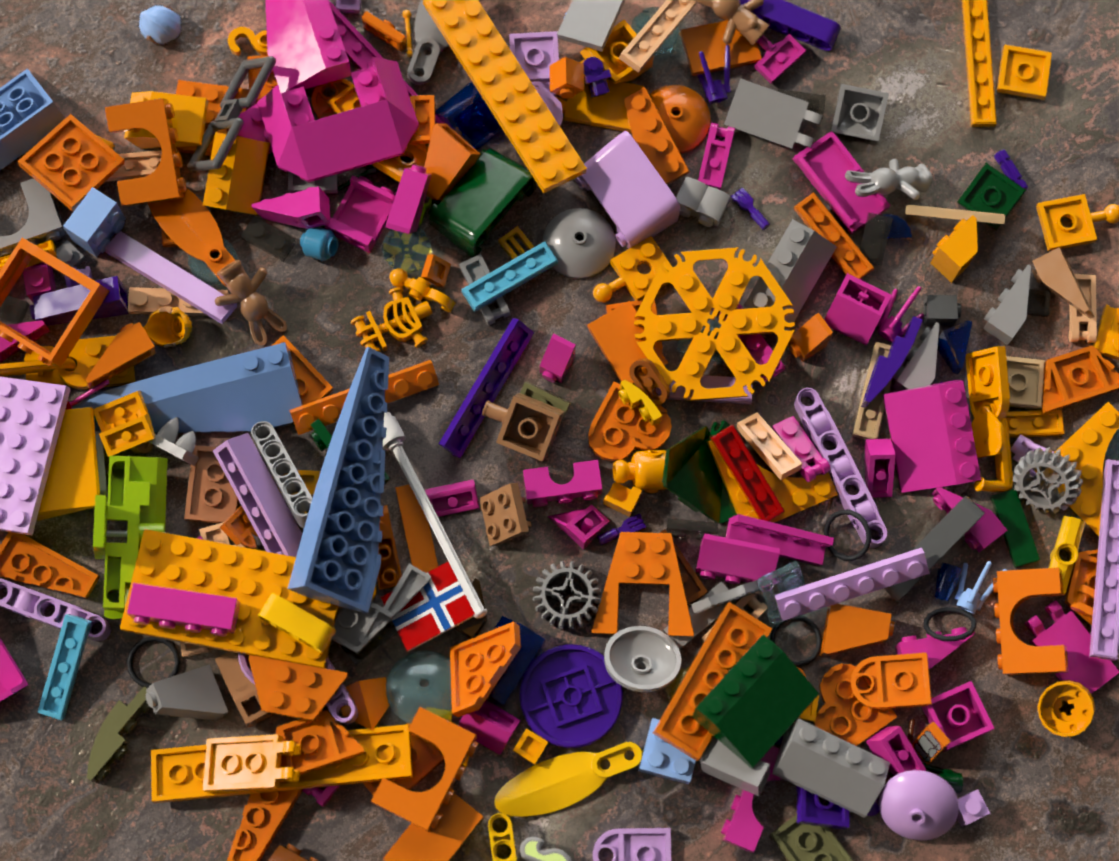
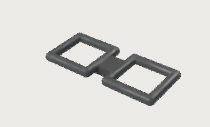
M273 56L244 60L241 63L220 103L221 110L215 121H211L203 135L202 145L197 146L187 165L189 171L217 170L221 168L244 124L243 120L238 118L242 109L254 105L276 64V59ZM262 68L247 97L234 99L249 69ZM229 129L214 160L201 161L217 130Z

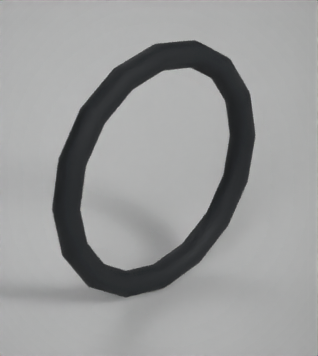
M839 510L833 513L826 521L824 535L829 536L831 523L836 517L851 515L863 524L866 531V542L864 548L853 556H845L838 553L833 546L827 548L835 557L843 561H855L862 558L869 550L871 530L867 521L859 513L853 510Z
M956 607L936 609L928 613L923 622V628L926 633L934 639L941 641L963 640L973 634L977 625V621L971 613ZM954 612L969 618L971 627L961 635L943 636L936 634L930 629L929 621L937 614Z
M797 616L784 621L781 619L771 630L770 640L775 644L776 632L787 621H804L812 627L816 634V649L812 656L806 660L792 662L796 667H801L814 661L820 653L822 646L821 633L816 624L805 616Z
M146 637L137 642L129 652L127 660L128 673L133 681L141 687L145 686L148 688L151 683L144 682L137 677L133 671L132 661L135 652L145 643L156 641L167 645L173 652L175 660L173 671L169 677L177 675L180 666L179 652L169 640Z

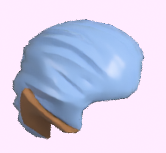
M154 6L141 12L139 27L141 34L147 41L162 45L179 36L181 33V19L169 6Z

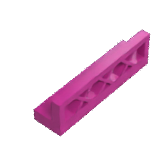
M740 514L729 518L726 538L780 548L779 557L816 566L823 565L825 548L832 546L834 541L833 537Z

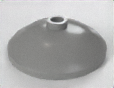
M574 208L561 212L549 222L543 235V242L547 243L558 260V264L552 268L568 278L586 279L601 273L610 264V259L613 258L615 253L616 239L611 225L602 215L589 209ZM577 235H582L584 239L582 241H577L575 237Z
M633 626L620 630L610 638L604 652V664L609 675L621 686L638 692H653L667 687L676 679L681 667V654L676 643L664 632L647 626Z

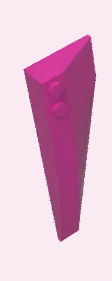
M265 0L268 56H273L276 59L273 72L281 93L303 86L304 89H308L351 76L349 59L328 0Z

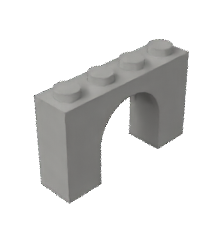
M34 178L20 183L29 207L27 222L15 234L0 236V257L11 254L22 237L36 245L48 240L56 242L62 236L67 235L54 196Z
M712 736L709 746L706 747L699 759L702 772L760 796L770 775L769 764L759 761L751 769L717 738Z

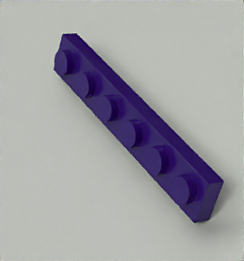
M513 318L439 442L440 446L455 457L461 458L485 417L482 415V411L486 402H494L534 334L519 319Z

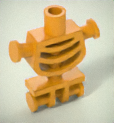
M396 287L389 290V294L393 296L394 301L388 302L384 307V323L377 325L371 312L368 311L366 315L370 322L369 325H365V317L363 315L352 319L351 324L355 325L357 329L355 332L356 336L363 337V340L360 342L362 347H370L380 352V349L376 348L374 344L379 341L383 351L388 350L382 334L388 331L399 342L413 339L415 342L414 346L419 348L428 341L427 337H423L420 333L423 331L420 320L433 314L429 303L424 301L416 306H412L409 297L403 298V287ZM402 307L403 314L398 316V308ZM393 310L394 318L388 321V314ZM407 323L411 330L406 328L403 324ZM397 327L402 333H397L393 329ZM374 331L375 334L368 336L369 333Z

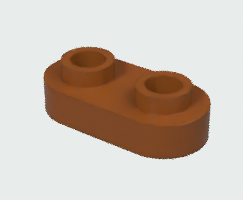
M641 358L635 361L629 370L631 379L652 400L655 406L663 404L670 396L669 385L651 360ZM642 367L647 369V374L642 372ZM656 387L660 388L661 395L657 394Z

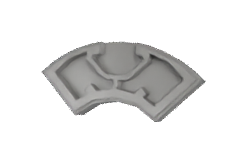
M759 580L707 597L691 606L694 613L697 614L760 591L762 586Z

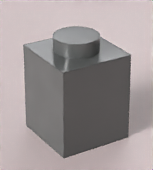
M927 295L923 301L924 325L934 326L937 322L939 326H953L957 319L961 317V303H957V295Z

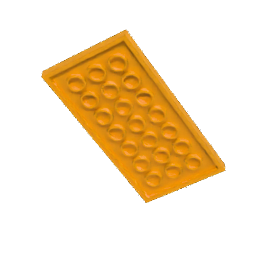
M144 529L120 630L325 668L331 640L324 652L320 653L267 623L258 614L271 593H274L334 628L339 606L311 599L288 589L296 557ZM133 583L237 598L240 602L235 634L227 633V636L224 637L211 634L212 630L201 629L200 633L185 630L186 626L175 625V629L160 627L159 622L150 621L149 625L134 623V619L127 614Z

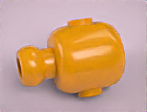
M666 450L638 451L632 456L631 462H626L625 460L615 461L612 469L614 481L625 483L628 480H632L636 488L645 490L648 493H656L659 490L666 489L662 482Z

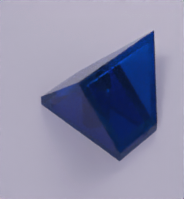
M967 320L946 329L938 338L937 350L954 374H959L963 369L973 321Z

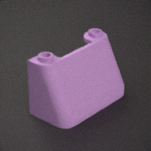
M627 131L616 136L584 163L587 168L586 173L575 178L577 185L581 189L585 188L594 193L614 221L618 232L615 236L622 247L626 246L629 249L650 236L654 237L678 221L680 205L676 197Z

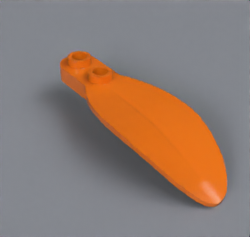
M186 187V192H183L184 198L147 203L155 220L166 235L184 252L206 263L207 267L222 285L227 287L219 278L217 272L235 261V259L224 247L220 229L210 211L203 205V202ZM218 252L220 255L214 259L211 257L212 253Z

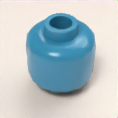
M314 227L309 228L306 233L302 234L300 246L305 256L325 261L336 254L338 239L333 231Z

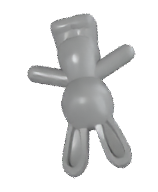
M897 159L889 161V168H879L872 173L848 170L845 174L847 181L859 183L855 189V194L859 197H867L875 193L889 195L896 189H900L914 200L920 197V192L925 193L928 191L933 178L925 164H919L917 167L906 166L899 169Z

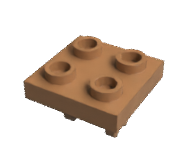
M510 483L479 498L490 546L501 545L529 532L528 528L532 527L531 521H526L523 503H526V498L521 497L518 483Z

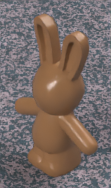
M693 0L701 5L712 8L719 18L729 20L723 36L725 44L732 42L735 30L737 29L751 45H754L769 27V24L750 12L762 6L764 0H751L743 5L740 4V0Z
M240 260L231 262L217 272L219 278L225 283L232 294L216 297L215 304L217 306L239 303L240 313L248 321L253 341L257 345L263 346L267 341V335L260 321L261 318L276 331L283 332L287 329L286 322L269 309L265 297L256 292L267 275L265 268H260L252 280H250Z

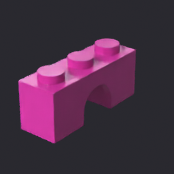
M598 460L573 463L574 476L567 484L553 482L549 476L548 467L523 470L527 504H533V507L548 505L549 501L558 500V503H569L573 501V498L583 497V500L598 498V495L602 494Z

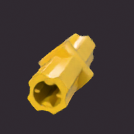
M1063 516L1055 547L1050 553L1051 561L1049 564V568H1060L1062 570L1064 595L1066 594L1074 562L1078 558V548L1086 523L1081 519ZM1060 549L1066 550L1069 553L1068 562L1061 560L1059 557Z

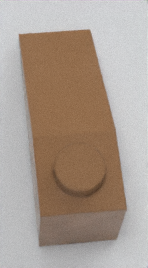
M1060 248L1032 261L1036 268L1032 272L1038 283L1043 282L1050 291L1089 319L1095 317L1065 254Z

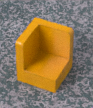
M614 482L608 495L605 496L603 504L630 517L641 497L642 490L634 486L632 489H629Z

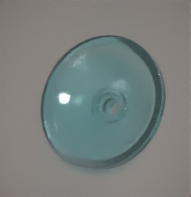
M416 651L402 657L392 667L387 678L386 694L390 707L400 719L411 724L419 707L446 720L453 715L451 667L448 657L434 651ZM422 680H427L429 682V685L427 687H421L420 682Z

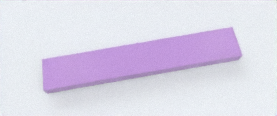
M121 231L105 247L107 254L221 324L237 308V303L217 306L215 304L216 297L223 296L224 294Z

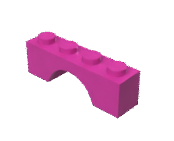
M774 746L760 760L769 764L770 775L766 782L782 779L772 774L779 748ZM742 790L740 796L736 794L730 808L734 810L731 820H725L721 834L725 835L723 838L724 842L753 853L764 827L757 821L753 813L752 799L754 794Z

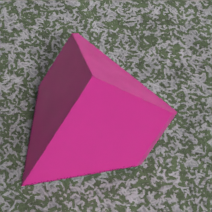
M592 504L588 508L547 516L583 550L610 522Z

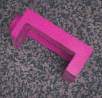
M352 175L350 187L334 216L330 217V223L325 224V228L333 231L335 237L370 253L386 225L395 195L386 187L378 188L372 185V182L365 177L360 176L357 178Z

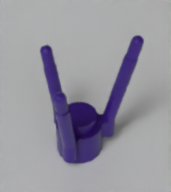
M728 44L725 46L724 84H722L721 80H712L703 51L699 52L708 83H706L703 74L697 76L704 89L706 100H709L710 104L727 100V93H731L730 45Z

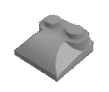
M841 84L831 131L879 141L889 93Z

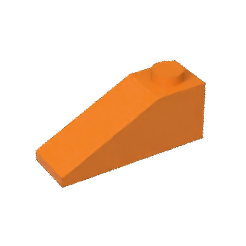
M140 322L127 324L120 329V333L115 336L86 378L89 390L104 380H109L156 354L155 346Z

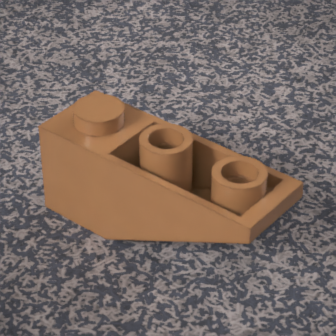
M229 651L215 659L231 696L247 726L252 727L273 715L261 710L256 686L243 673L239 664L238 653Z

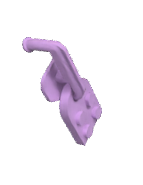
M557 31L509 34L511 52L559 126H561L563 121L562 104L555 97L556 94L550 92L549 65L559 60Z

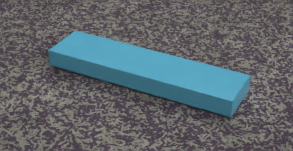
M544 241L464 287L461 292L475 312L557 265L558 260Z
M71 614L65 615L37 713L58 720L65 718L92 621Z

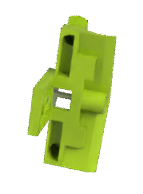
M109 456L108 503L106 495H95L93 534L95 559H105L103 610L106 618L120 619L123 617L144 529L165 533L168 458ZM108 521H128L127 531L107 530ZM107 537H127V543L107 542Z

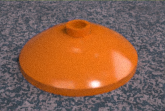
M667 85L650 93L680 153L689 152L699 146L706 138L711 122L709 107L702 96L691 88L682 85ZM677 110L680 114L675 116L671 112Z

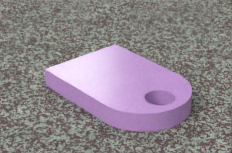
M671 828L609 830L596 841L593 848V861H600L598 853L602 848H609L613 852L612 861H671Z

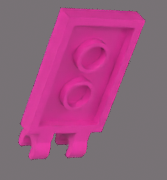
M1056 600L1044 608L1055 622L1050 627L1045 629L1037 615L1025 622L1026 627L1035 636L1030 641L1033 646H1067L1069 672L1055 673L1060 681L1071 680L1078 682L1092 694L1119 673V670L1111 660L1089 657L1091 635L1072 611L1064 614L1062 607Z

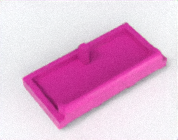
M833 131L793 157V161L803 171L813 187L817 189L851 235L890 208L891 205L883 195L875 193L867 197H859L855 194V189L859 183L847 181L845 178L846 171H864Z

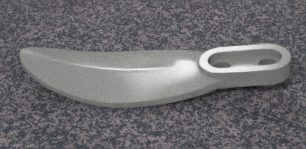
M420 0L414 28L416 47L407 73L409 80L416 85H424L429 82L439 54L449 46L424 7L423 0ZM429 50L431 54L425 55L423 51ZM421 71L424 75L419 77L415 72Z

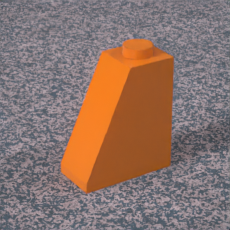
M436 123L433 126L424 168H427L426 173L432 174L427 195L435 201L443 200L481 155L446 123Z
M842 604L828 606L820 656L827 657L884 643L888 636L892 637L895 622L891 621L892 614Z

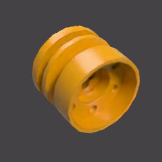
M1071 680L1058 681L1046 688L1040 696L1037 707L1039 719L1044 727L1053 734L1063 737L1075 736L1083 732L1093 720L1095 713L1094 698L1090 691L1082 684ZM1067 700L1068 704L1073 703L1074 708L1071 710V714L1061 711L1060 707L1064 705L1063 701Z

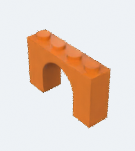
M161 98L105 107L109 132L119 133L138 129L148 130L158 139L162 150L161 161L153 173L141 178L117 181L121 206L184 198L183 192H186L185 178L180 175L179 167H182L183 164L180 152L177 153L175 143H178L179 139L177 129L173 128L171 118L175 116L172 103H169L167 99Z
M1060 568L997 571V578H993L994 593H998L999 602L994 605L995 617L1000 619V629H996L997 644H1001L1002 654H998L997 658L999 670L1003 669V674L1068 673L1067 646L1027 645L1019 639L1013 624L1015 612L1024 601L1034 597L1064 596L1062 570Z
M419 707L408 731L436 746L443 753L445 771L442 779L435 787L428 791L413 792L383 778L371 802L429 832L431 827L436 829L443 815L439 812L444 803L449 804L455 792L451 788L456 779L460 781L467 768L463 764L467 756L472 757L479 743L475 742L477 739L476 734Z

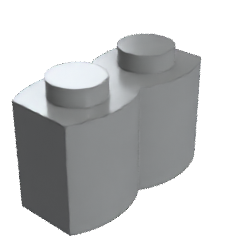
M690 177L685 178L676 197L680 205V215L696 217L702 225L712 227V225L719 226L731 198L729 194Z

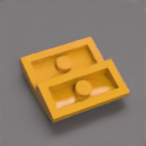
M140 390L93 409L94 416L101 430L99 436L108 457L155 438L150 415Z

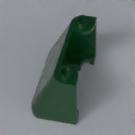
M491 148L487 151L483 149L480 152L481 155L476 163L440 203L436 202L428 212L430 215L429 224L472 258L482 251L479 246L484 240L487 241L489 239V233L517 201L521 202L524 199V194L529 197L536 189V181L526 167Z

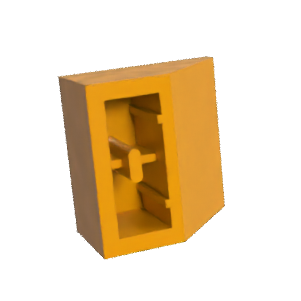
M974 215L967 221L963 218L953 228L954 231L949 236L945 235L938 242L936 249L932 252L934 257L931 264L951 283L970 265L978 252L977 219Z

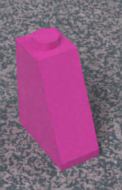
M412 165V168H404L385 228L407 234L418 230L432 174L426 173L427 168Z

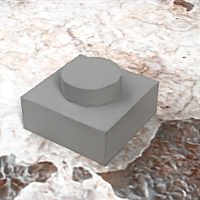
M68 240L56 250V258L71 267L77 268L86 260Z

